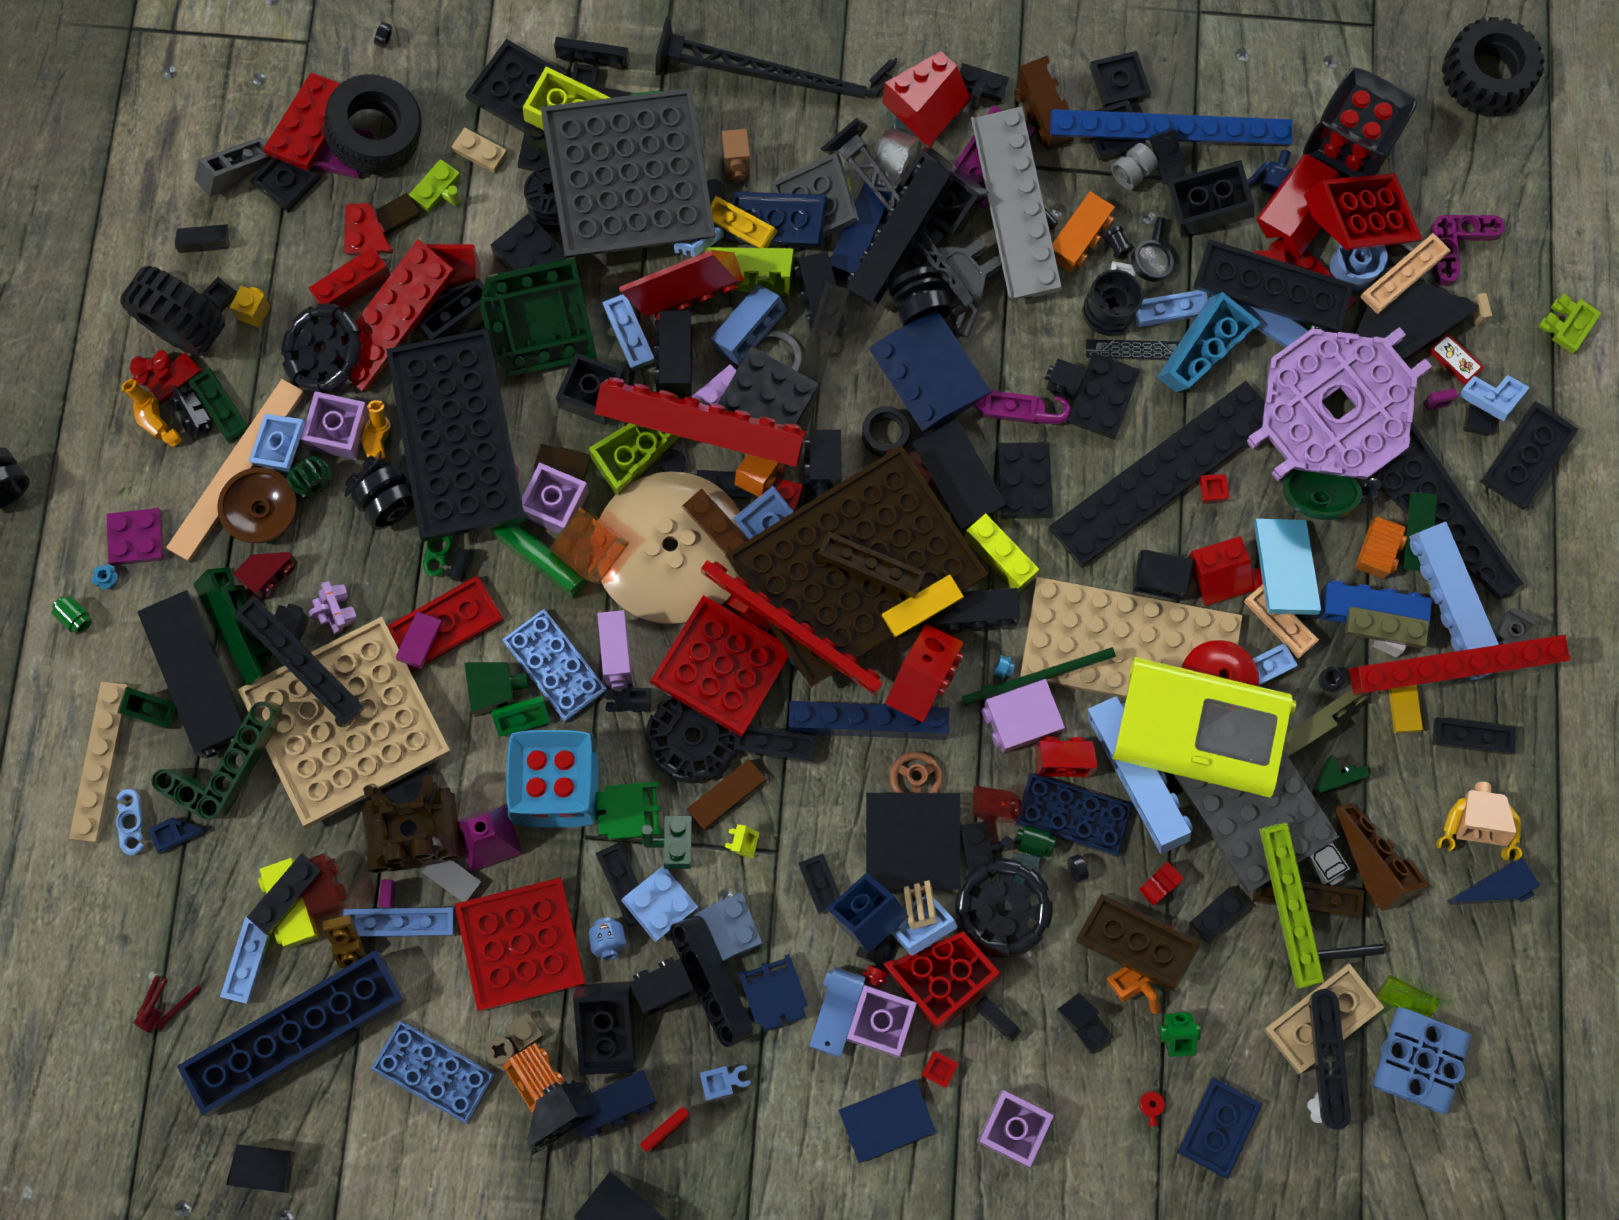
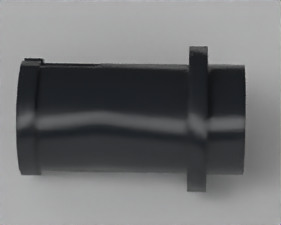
M458 548L457 552L453 553L455 558L447 577L463 583L470 561H473V553L469 550Z

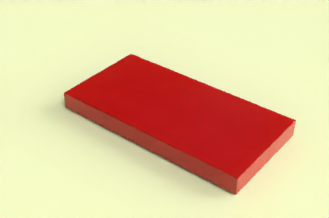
M477 575L387 625L400 649L416 612L442 620L440 630L423 664L425 666L501 623L504 619ZM408 665L411 672H414L419 669L417 667Z

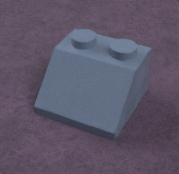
M742 892L721 900L693 915L701 918L723 963L762 947V941Z

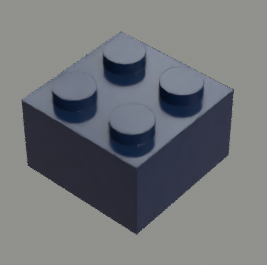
M868 873L864 874L826 908L839 927L867 953L878 946L880 942L909 917L895 896Z

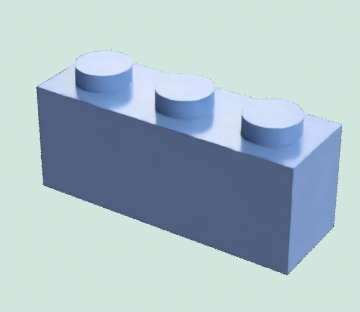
M757 284L747 294L742 303L730 314L723 325L715 331L710 340L718 354L740 366L751 346L755 348L787 309L779 295Z

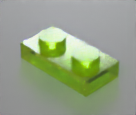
M1391 975L1386 978L1376 995L1379 1001L1389 1006L1405 1008L1429 1018L1438 1008L1440 999Z

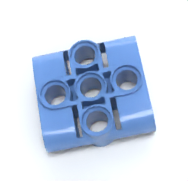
M1396 1007L1387 1039L1380 1046L1381 1058L1372 1087L1432 1111L1448 1115L1458 1082L1465 1075L1463 1065L1472 1035L1411 1010ZM1429 1027L1435 1034L1432 1042L1426 1037V1031ZM1395 1043L1401 1049V1054L1398 1058L1392 1054V1046ZM1421 1053L1427 1060L1424 1068L1418 1064V1057ZM1446 1064H1449L1452 1068L1450 1078H1447L1444 1074ZM1412 1080L1418 1083V1091L1415 1095L1409 1088Z

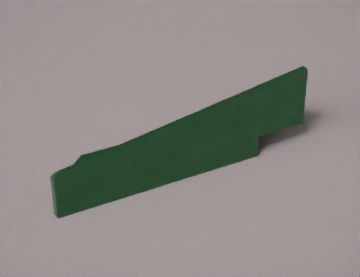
M229 567L207 569L194 582V588L247 685H253L262 677L263 669L273 653L235 616V613L250 599L245 586H234Z

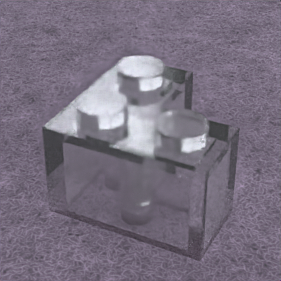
M893 125L888 131H884L882 137H878L874 151L877 152L875 161L896 189L905 174L907 165L914 157L920 139L913 132ZM867 169L866 174H869V178L872 181L874 169ZM879 176L877 184L887 187L882 178Z

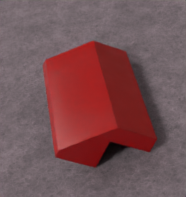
M1303 154L1256 218L1265 237H1283L1292 256H1301L1322 227L1312 218L1304 194L1322 180L1341 178L1338 171L1308 154Z

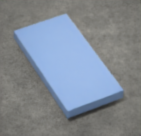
M545 609L502 639L503 643L565 723L606 693L607 688Z

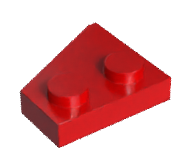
M370 203L346 204L344 254L348 256L360 255L371 247L378 254H393L392 246L388 244L382 224L378 222L377 213Z

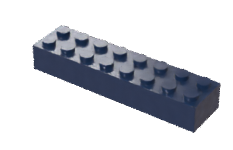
M375 950L177 1065V1068L201 1115L211 1117L407 1002V999L382 953Z

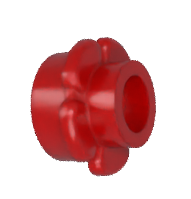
M869 964L867 970L862 972L867 976L865 981L877 987H880L882 983L887 984L888 982L886 979L889 972Z

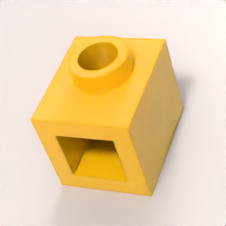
M240 286L230 309L237 320L260 328L271 306L264 292L255 287H250L249 289Z

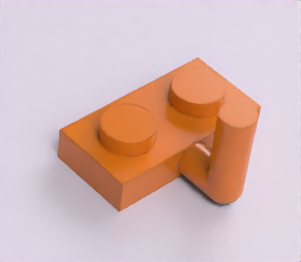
M1126 967L1106 978L1108 985L1122 1003L1142 991L1148 998L1150 1011L1153 1014L1161 1012L1158 993L1151 986L1156 982Z

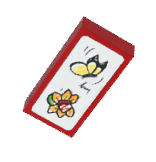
M1448 333L1428 351L1433 358L1464 386L1484 368Z

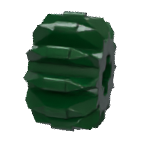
M312 456L308 460L303 459L301 463H296V466L290 469V474L287 475L286 479L288 485L295 491L298 498L308 499L310 496H316L317 493L323 492V489L329 486L333 476L329 469L330 467L321 457L316 458Z

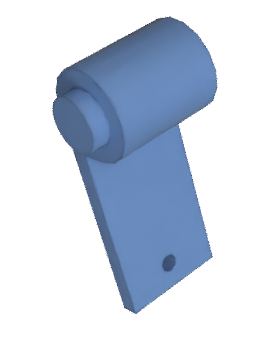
M834 967L833 972L827 970L823 986L827 987V992L809 1048L841 1058L865 976Z

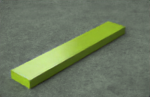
M1283 822L1260 828L1259 831L1295 987L1300 989L1324 982L1288 823Z

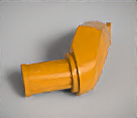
M134 379L125 381L121 389L134 401L133 412L137 424L155 438H162L171 447L180 443L182 438L174 428L168 431V425L160 417V408L156 396L150 391H144Z
M374 400L367 406L370 419L364 427L361 443L367 458L370 455L375 457L381 451V460L384 462L386 456L383 445L389 435L391 424L385 417L383 402Z

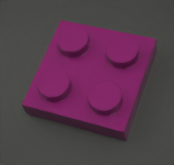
M159 508L106 514L108 563L110 565L116 566L164 560L162 511Z

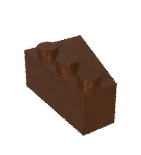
M1046 55L1020 66L1014 95L1017 102L1022 103L1028 122L1030 124L1033 123L1040 144H1044L1048 151L1074 140V137L1050 136V111L1053 109L1069 110L1066 100L1061 101L1055 86H1058L1059 83L1056 77L1051 79L1047 69V64L1050 61Z

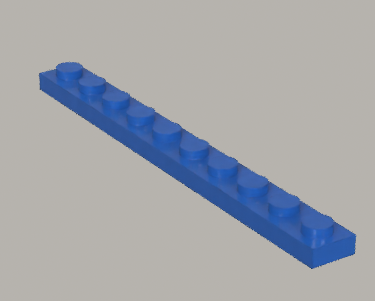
M1057 109L1050 111V136L1150 140V135L1174 128L1180 142L1289 146L1292 144V119Z

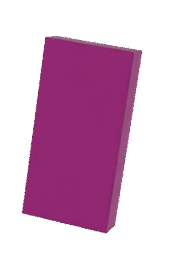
M416 612L396 655V660L422 669L440 630L442 620Z

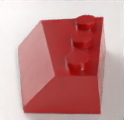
M940 51L886 81L882 104L925 145L931 148L938 135H942L949 122L955 119L968 104L970 96L958 66Z
M964 931L933 943V945L924 948L913 956L908 953L902 958L883 963L900 989L910 1001L916 1002V1008L937 1032L941 1031L1000 980V972Z

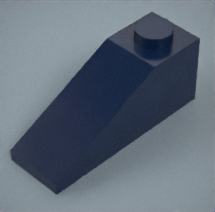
M1519 858L1447 901L1450 905L1511 902L1516 899L1523 902L1535 895L1532 890L1539 887L1540 884L1524 859Z

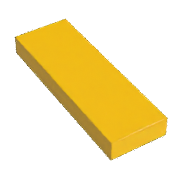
M715 196L711 203L714 225L723 228V230L756 248H768L778 231L775 227Z
M948 575L917 593L915 599L910 597L884 612L881 616L896 638L960 601L964 596L951 575Z

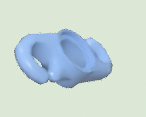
M125 789L118 794L117 800L122 801L125 796L129 795L132 796L133 803L130 806H125L122 803L118 804L119 814L116 818V825L121 850L125 854L132 856L140 853L144 848L142 843H139L133 849L127 846L130 838H135L138 841L143 839L141 830L144 826L140 796L133 789ZM128 815H135L137 818V824L132 829H125L123 826V821Z

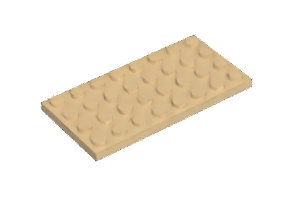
M1037 577L1020 677L1113 647L1116 657L1047 679L1046 681L1051 685L1126 699L1129 687L1128 676L1134 657L1181 668L1187 655L1204 642L1224 640L1238 645L1242 615ZM1225 671L1219 672L1221 678L1226 679L1228 677Z

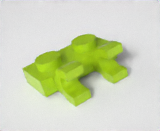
M1563 293L1559 299L1554 301L1550 308L1558 313L1567 314L1568 316L1564 322L1550 312L1546 318L1542 319L1538 327L1546 332L1555 333L1552 340L1573 354L1577 351L1601 315V312L1582 299L1575 303Z

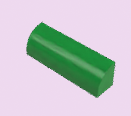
M516 522L490 528L494 538L572 599L576 597L590 580L587 575L520 523Z

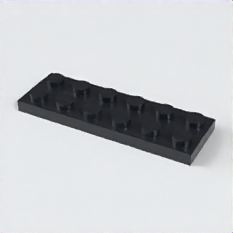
M1208 239L1193 289L1212 295L1223 292L1235 302L1338 333L1341 331L1354 284Z

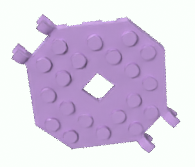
M1400 327L1386 338L1361 337L1358 334L1343 332H1323L1321 329L1312 328L1271 358L1262 428L1248 437L1247 444L1253 450L1266 438L1272 442L1286 460L1274 468V471L1271 473L1277 481L1293 469L1367 479L1409 448L1417 379L1425 375L1432 366L1424 359L1414 368L1410 369L1393 349L1406 336ZM1341 388L1356 407L1342 418L1335 419L1322 401Z

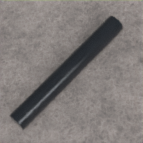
M1383 944L1317 950L1319 960L1326 961L1384 955Z

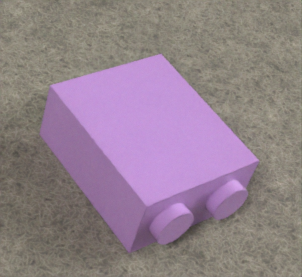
M621 610L597 613L602 669L606 686L612 687L613 690L625 689L628 687L627 685L633 684L628 625L625 612Z
M1046 679L986 699L985 708L982 709L986 723H991L994 733H991L996 748H1001L1002 754L1043 740L1044 737L1061 734L1065 729Z

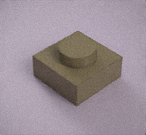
M529 1012L505 1027L519 1051H523L544 1036Z

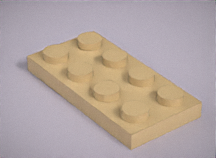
M1350 963L1342 967L1263 1029L1297 1074H1301L1315 1063L1309 999L1315 991L1329 989L1338 997L1343 1040L1384 1008Z

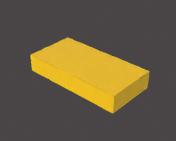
M1417 685L1389 689L1394 733L1421 732L1423 727Z

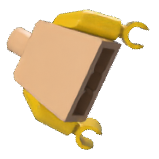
M1476 783L1474 786L1475 790L1468 791L1465 798L1458 799L1449 811L1443 829L1446 832L1444 836L1438 838L1436 842L1437 848L1440 849L1442 841L1447 839L1450 843L1448 851L1453 850L1455 840L1452 837L1453 834H1456V839L1505 846L1501 851V856L1504 860H1509L1511 850L1514 852V860L1521 858L1522 850L1517 847L1521 835V818L1512 806L1509 805L1505 795L1491 793L1490 783Z

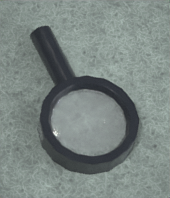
M1163 217L1156 218L1152 240L1141 242L1131 255V264L1134 271L1139 277L1150 282L1162 281L1172 271L1174 266V258L1171 251L1165 244L1161 243L1166 221Z

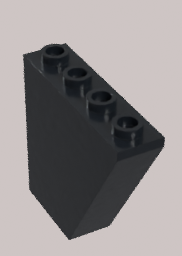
M1385 266L1376 281L1393 267ZM1420 278L1379 314L1366 303L1353 334L1368 338H1386L1400 327L1406 336L1393 349L1404 362H1407L1441 339L1446 333L1451 332L1469 320L1477 310L1478 305L1472 303L1466 297L1453 295L1442 287H1434L1427 284Z

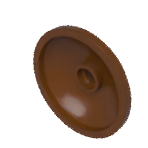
M268 468L246 469L234 475L222 488L217 504L218 516L223 527L234 538L252 544L269 542L282 535L292 524L297 511L296 494L288 485L287 479L280 473ZM260 508H266L263 514H258Z

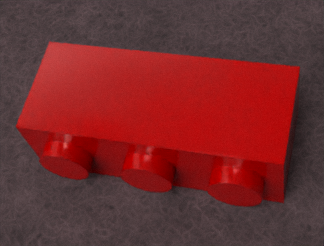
M371 247L308 288L317 304L331 303L344 309L386 282L390 273L378 253Z

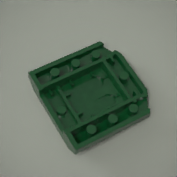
M575 257L486 276L480 300V309L485 329L489 331L494 358L503 366L510 377L571 364L575 352L592 359L597 358Z

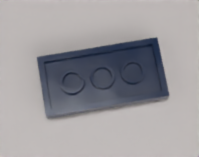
M732 191L730 204L778 230L770 244L821 247L828 203L826 195ZM725 231L724 240L727 242L747 243Z

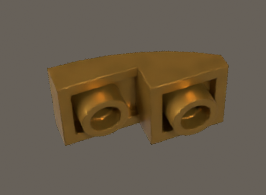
M350 915L323 921V931L332 945V955L340 969L346 968L366 956L360 936Z

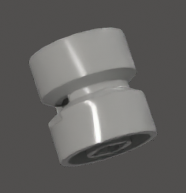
M1138 143L1127 151L1126 158L1121 156L1111 165V171L1121 186L1131 190L1142 182L1143 177H1148L1158 168V160L1146 145Z

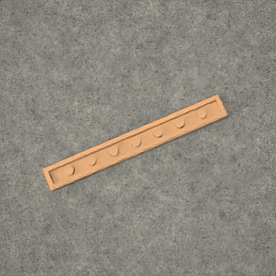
M281 379L166 548L189 563L192 561L220 520L217 504L224 485L237 473L256 467L255 464L248 461L264 415L271 414L290 417L305 395L303 390Z

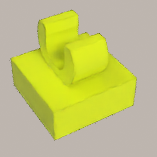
M738 824L736 829H729L728 833L734 835L732 844L726 843L725 847L743 857L754 858L760 832L748 826Z

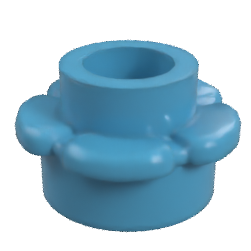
M100 565L93 571L92 583L96 587L99 586L100 589L106 590L116 585L118 574L112 565Z
M1000 655L993 675L1000 677V680H1004L1005 676L1010 678L1015 663L1011 662V656L1005 657Z

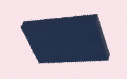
M1212 1077L1176 1153L1228 1179L1263 1103Z
M916 1079L838 1110L858 1163L936 1132Z

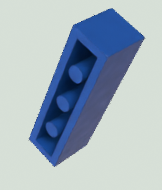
M1331 581L1321 590V612L1319 613V619L1346 623L1348 609L1356 607L1429 621V629L1432 598L1423 597L1424 595L1421 593L1413 592L1406 595L1398 593L1395 589H1382L1380 591L1373 590L1369 585H1357L1354 587L1347 586L1342 581Z

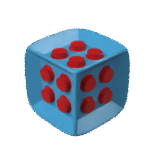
M528 730L510 734L507 750L506 798L508 817L513 824L528 827H582L596 824V792H598L599 772L596 751L597 741L592 733L574 730Z

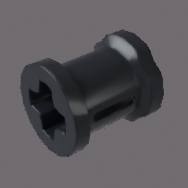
M1122 226L1112 228L1103 236L1104 241L1108 242L1113 249L1115 259L1125 257L1135 248L1123 234L1124 229Z

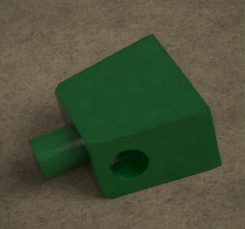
M506 662L464 663L470 707L474 717L490 713L491 710L515 704L514 691L529 688L527 674L511 675L510 666Z

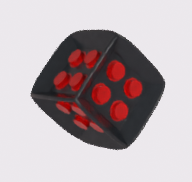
M1353 67L1345 75L1331 97L1320 122L1315 126L1304 146L1303 154H1308L1335 169L1341 178L1377 175L1414 113L1417 101L1405 90L1378 75Z

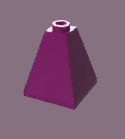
M506 803L458 820L459 836L471 872L523 854L514 825L508 817Z

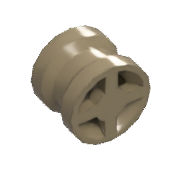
M495 1037L486 1046V1056L491 1063L503 1066L511 1057L515 1056V1046L507 1038Z

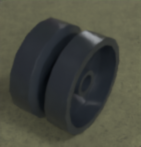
M0 447L1 509L23 495L30 482L24 470L17 465V461L11 452L3 447Z
M395 465L386 466L366 477L358 484L351 495L352 502L359 511L365 512V520L374 530L385 529L394 525L415 508L411 484L406 483V476Z

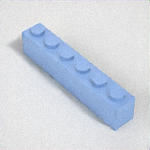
M1447 522L1409 536L1411 540L1410 548L1421 564V574L1424 579L1428 580L1431 587L1430 594L1432 600L1438 604L1442 613L1441 621L1451 634L1453 649L1455 651L1499 645ZM1490 674L1469 677L1470 681L1483 678Z
M1117 696L1089 708L1088 721L1159 853L1163 854L1189 842L1193 827L1188 817L1181 815L1178 809L1180 803L1176 795L1169 793L1166 787L1168 784L1163 771L1112 759L1125 703L1121 704Z

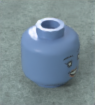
M614 918L599 919L589 929L591 952L595 956L602 957L604 961H610L618 958V954L625 950L626 940L623 925L616 922Z

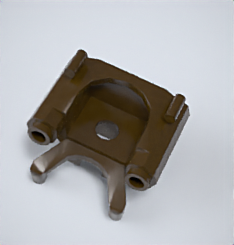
M430 773L424 776L419 796L405 804L389 801L376 784H368L363 788L364 795L370 796L373 799L366 801L365 806L362 808L368 872L398 871L444 863L462 857L455 793H452L450 788L434 790L437 781L436 775ZM431 797L433 798V804H429ZM406 821L416 823L417 830L412 836H404L401 833V826Z

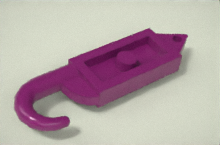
M992 390L991 394L973 405L974 408L983 413V417L1026 423L1061 424L1069 418L1071 413L1069 402L1061 396H1055V400L1063 405V412L1056 415L1045 413L1044 402L1037 396Z

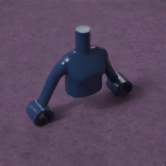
M1282 150L1278 162H1264L1247 180L1249 187L1256 183L1264 174L1260 186L1261 189L1275 194L1292 171V168L1287 166L1291 152Z

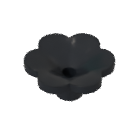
M1374 475L1367 479L1355 478L1362 489L1360 504L1366 503L1368 500H1377L1379 496L1378 491L1382 487L1380 480L1375 479Z

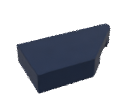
M174 817L148 829L158 854L167 852L207 833L203 827Z

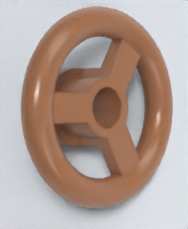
M908 752L900 756L892 765L890 784L894 793H905L898 783L897 777L899 773L905 776L908 783L912 785V793H921V785L926 782L928 775L934 772V784L927 793H938L942 785V771L937 761L930 755L923 752ZM913 759L922 760L929 764L926 767L921 764H914L909 768L903 766L905 762ZM919 773L921 779L915 781L912 778V774Z

